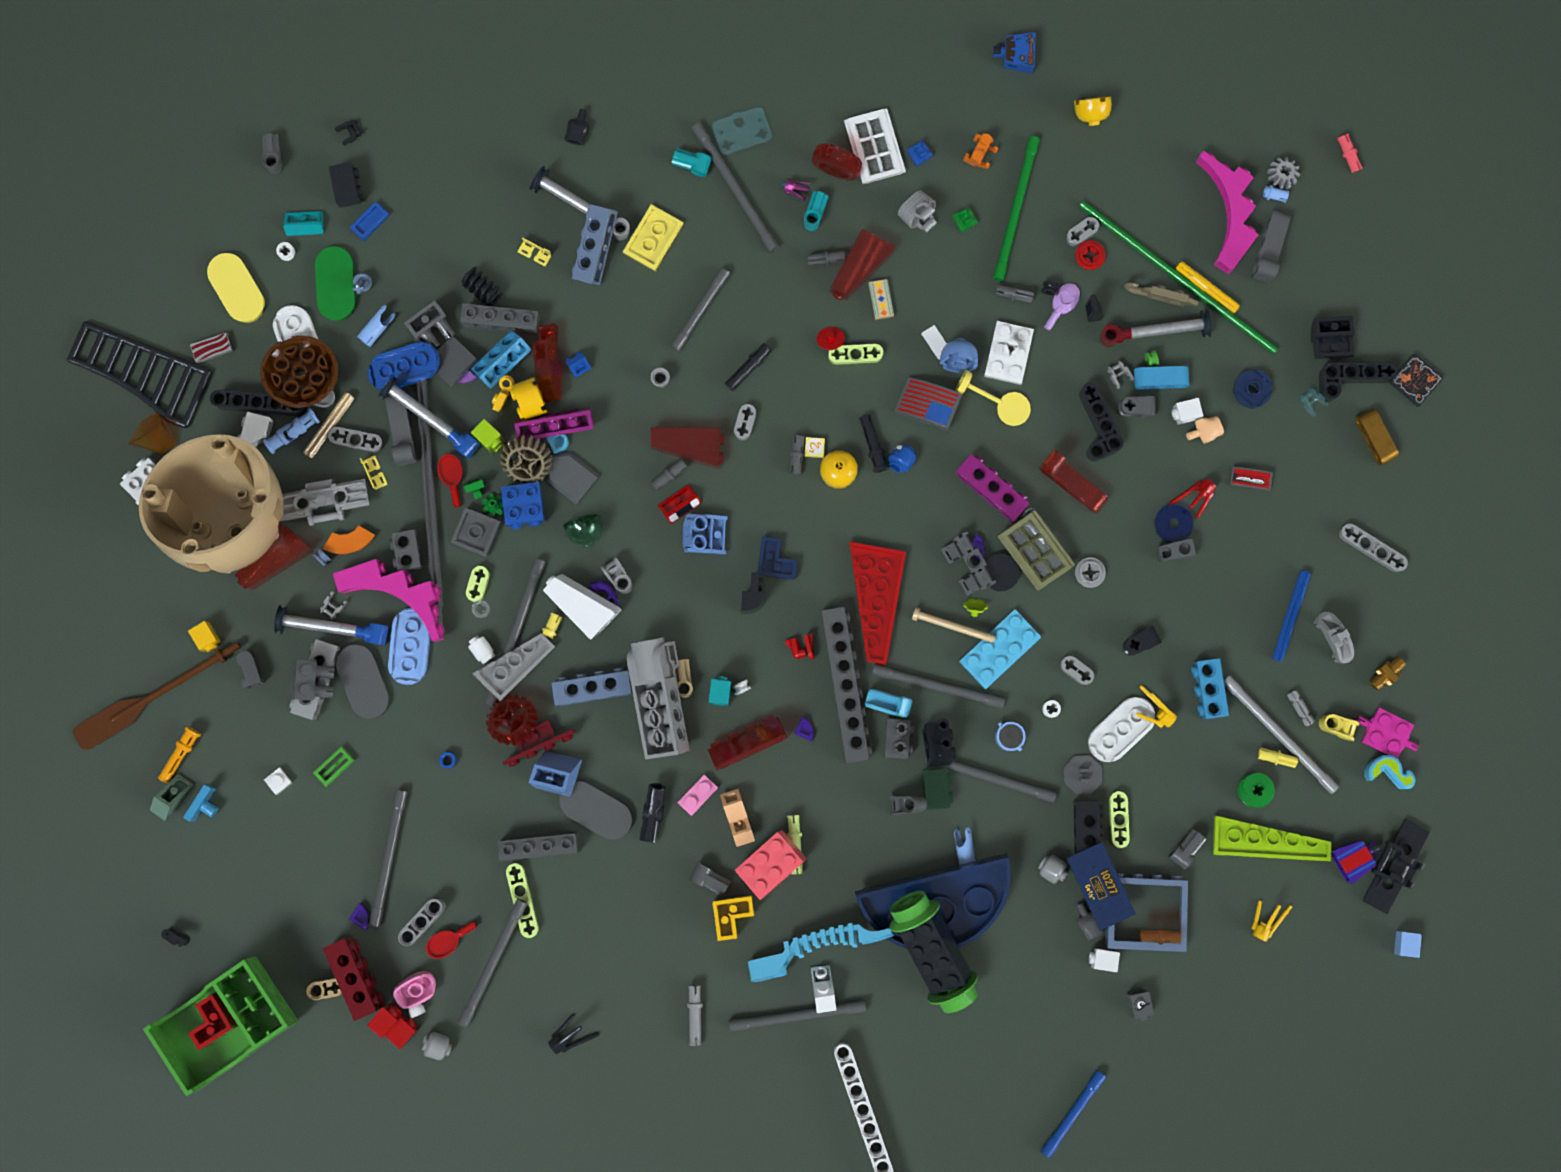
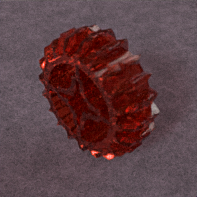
M824 143L817 145L813 152L812 163L814 166L830 176L849 181L857 179L861 172L862 162L860 158L844 148Z
M508 694L506 700L503 698L499 703L494 701L495 707H489L491 713L486 714L489 720L485 721L488 727L487 731L499 744L504 743L508 746L511 742L513 746H516L517 741L523 744V738L530 739L528 734L535 733L532 727L538 726V723L535 721L538 719V715L532 702L527 701L525 697L522 696L520 698L517 694L512 697ZM514 708L523 709L525 713L516 712ZM499 727L508 728L509 732L500 731Z

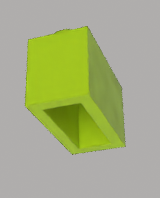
M485 419L471 432L475 439L492 455L503 449L505 439Z

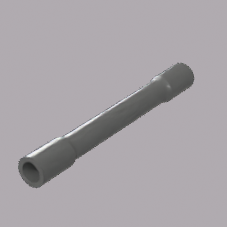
M720 268L707 292L671 343V348L680 352L699 319L729 277L730 272L726 269Z

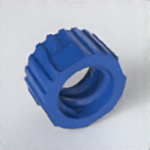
M444 752L439 756V763L443 768L451 769L457 764L456 755L452 752ZM446 756L452 758V762L449 765H446L444 762Z

